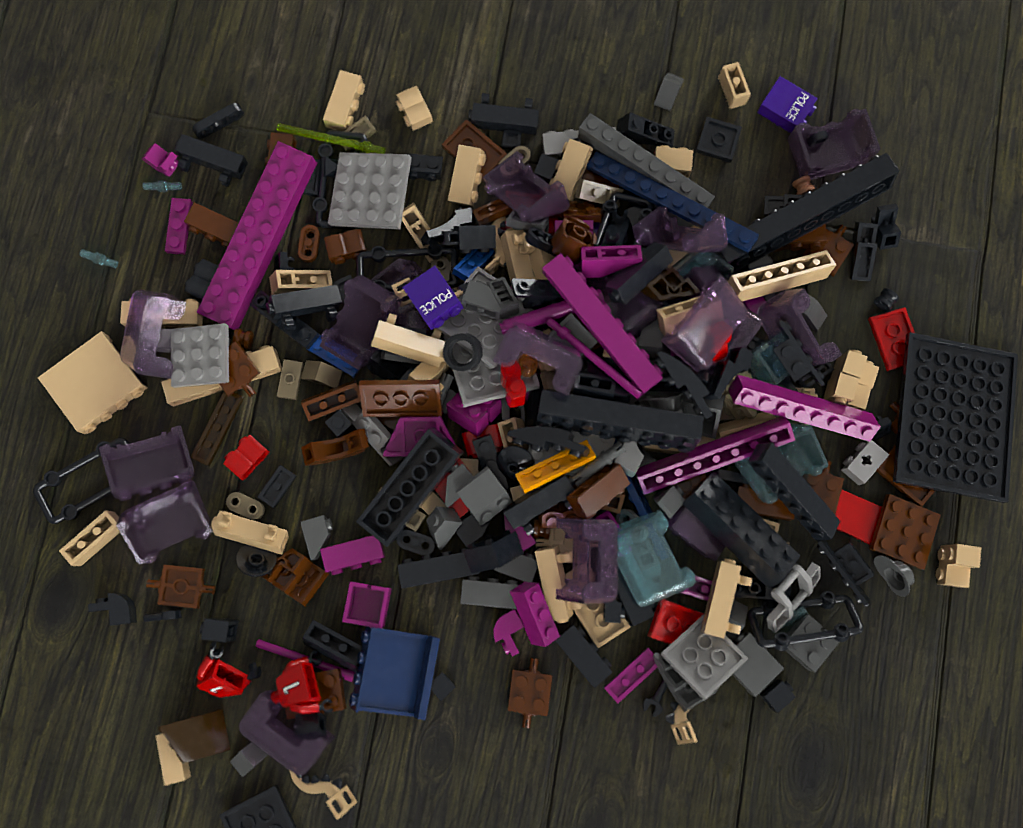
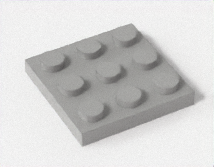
M227 324L171 329V387L229 383V328Z
M703 614L668 646L661 655L705 701L748 658L726 635L724 638H719L700 632L704 618Z

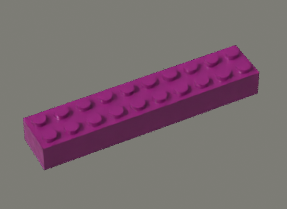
M277 142L196 313L220 324L225 323L233 330L239 329L250 306L249 304L255 296L317 165V162L311 155L282 142Z

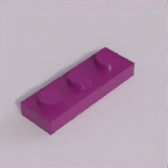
M172 198L165 245L166 253L186 255L189 230L184 220L192 207L193 202L191 199Z
M648 647L604 687L617 704L657 668L653 658L654 653Z

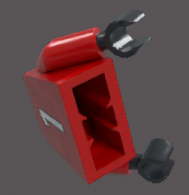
M214 641L210 645V655H206L198 668V681L196 685L201 691H206L219 698L240 695L252 682L251 679H257L261 676V667H257L255 662L251 663L248 666L249 674L247 675L219 659L215 660V658L222 656L223 644L220 648L215 649L216 641Z
M318 651L311 652L308 658L304 656L287 664L282 675L276 679L278 690L271 693L273 703L277 704L280 702L282 707H289L291 711L301 714L318 713L319 710H323L325 713L333 711V709L326 710L324 708L326 703H332L329 699L324 700L322 704H318L321 698L313 665L318 666L322 663V658L313 660L314 657L320 655Z

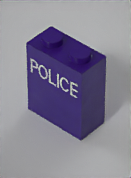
M780 76L757 113L795 135L798 129L802 130L807 123V120H805L806 116L809 115L811 117L816 109L814 104L818 98Z
M433 266L402 287L431 330L441 327L447 319L457 316L464 308L436 266Z

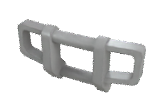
M811 563L805 571L800 565L794 564L791 572L781 584L771 591V595L778 602V606L767 617V625L770 630L776 633L793 617V612L805 597L811 595L821 577L820 566ZM798 578L800 592L790 601L784 592Z

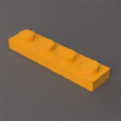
M585 440L579 443L590 449L587 457L581 455L580 458L570 455V451L564 450L515 474L524 494L595 460L596 455L589 442Z

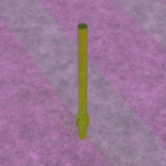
M277 124V131L360 149L364 153L385 154L386 151L385 147L372 145L371 142L367 141L359 142L285 124Z

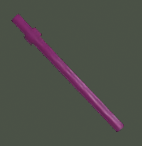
M552 318L547 321L546 324L557 332L558 337L568 341L634 397L640 398L643 393L575 338L568 328L562 327Z
M260 639L256 643L258 648L293 660L306 656ZM324 661L318 666L313 665V667L325 671L341 668ZM341 668L342 677H345L344 680L353 682L355 672L350 669Z

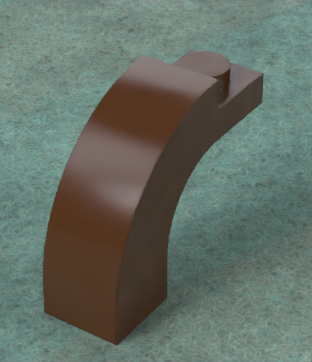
M365 428L339 438L310 442L301 447L305 466L360 454L365 452L364 449L368 448L369 445Z

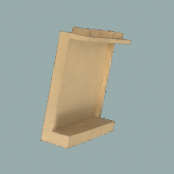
M102 331L38 377L76 431L83 434L93 432L98 424L109 420L114 412L125 408L129 401L140 397L144 390L147 389V386L141 383L111 343L113 342L111 338Z

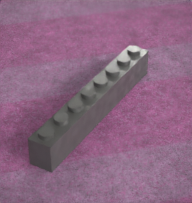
M590 113L579 127L578 137L605 156L709 208L714 200V195Z

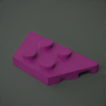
M441 416L400 417L383 453V457L407 456L424 433L432 427L454 444L455 442Z

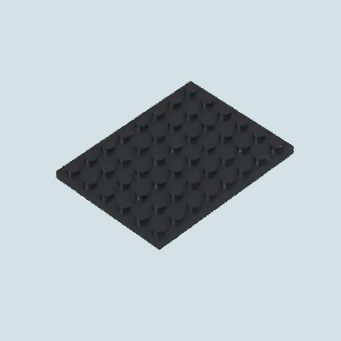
M911 332L906 334L893 482L994 502L1008 503L1018 354Z

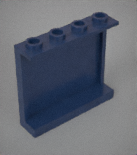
M366 626L365 631L361 635L362 649L357 656L358 670L353 677L354 691L349 697L350 709L355 712L360 710L410 716L425 720L440 638Z

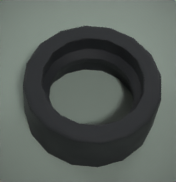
M469 333L451 336L443 347L445 363L456 371H468L475 368L483 356V348L480 341ZM467 341L471 344L473 358L469 363L460 364L454 359L453 346L456 342Z

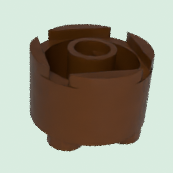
M571 217L570 220L565 218L551 238L552 251L556 255L561 253L564 257L568 256L573 264H579L581 261V247H593L597 241V236L595 232L592 234L589 231L590 226L584 221Z

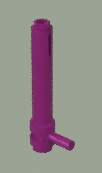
M597 289L596 291L599 295L597 298L603 303V294L600 289ZM563 300L502 320L503 323H500L499 326L503 335H510L547 323L550 318L556 320L568 316L570 313L574 314V311Z

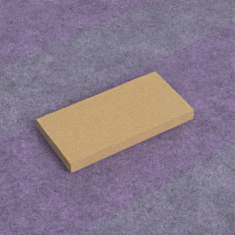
M582 563L565 574L570 600L583 597L584 606L573 611L597 648H600L630 628L625 617L621 619V623L603 622L604 602L596 601L597 574L590 563Z

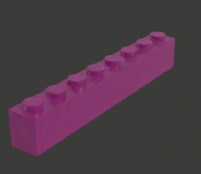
M560 253L542 267V273L630 382L645 394L662 380V371L656 364L652 365L649 362V355L644 349L640 350L636 346V339L632 334H627L623 330V323L618 318L614 319L610 314V307L605 302L601 303L597 298L599 296L597 291L593 287L589 288L585 283L586 278L580 271L577 273L574 270V264L568 256L564 257Z
M738 374L728 389L734 404L869 442L881 427L870 412Z
M777 417L699 445L688 453L680 452L638 468L636 475L645 495L748 458L752 455L757 444L773 442L776 447L795 441L790 422L784 417Z

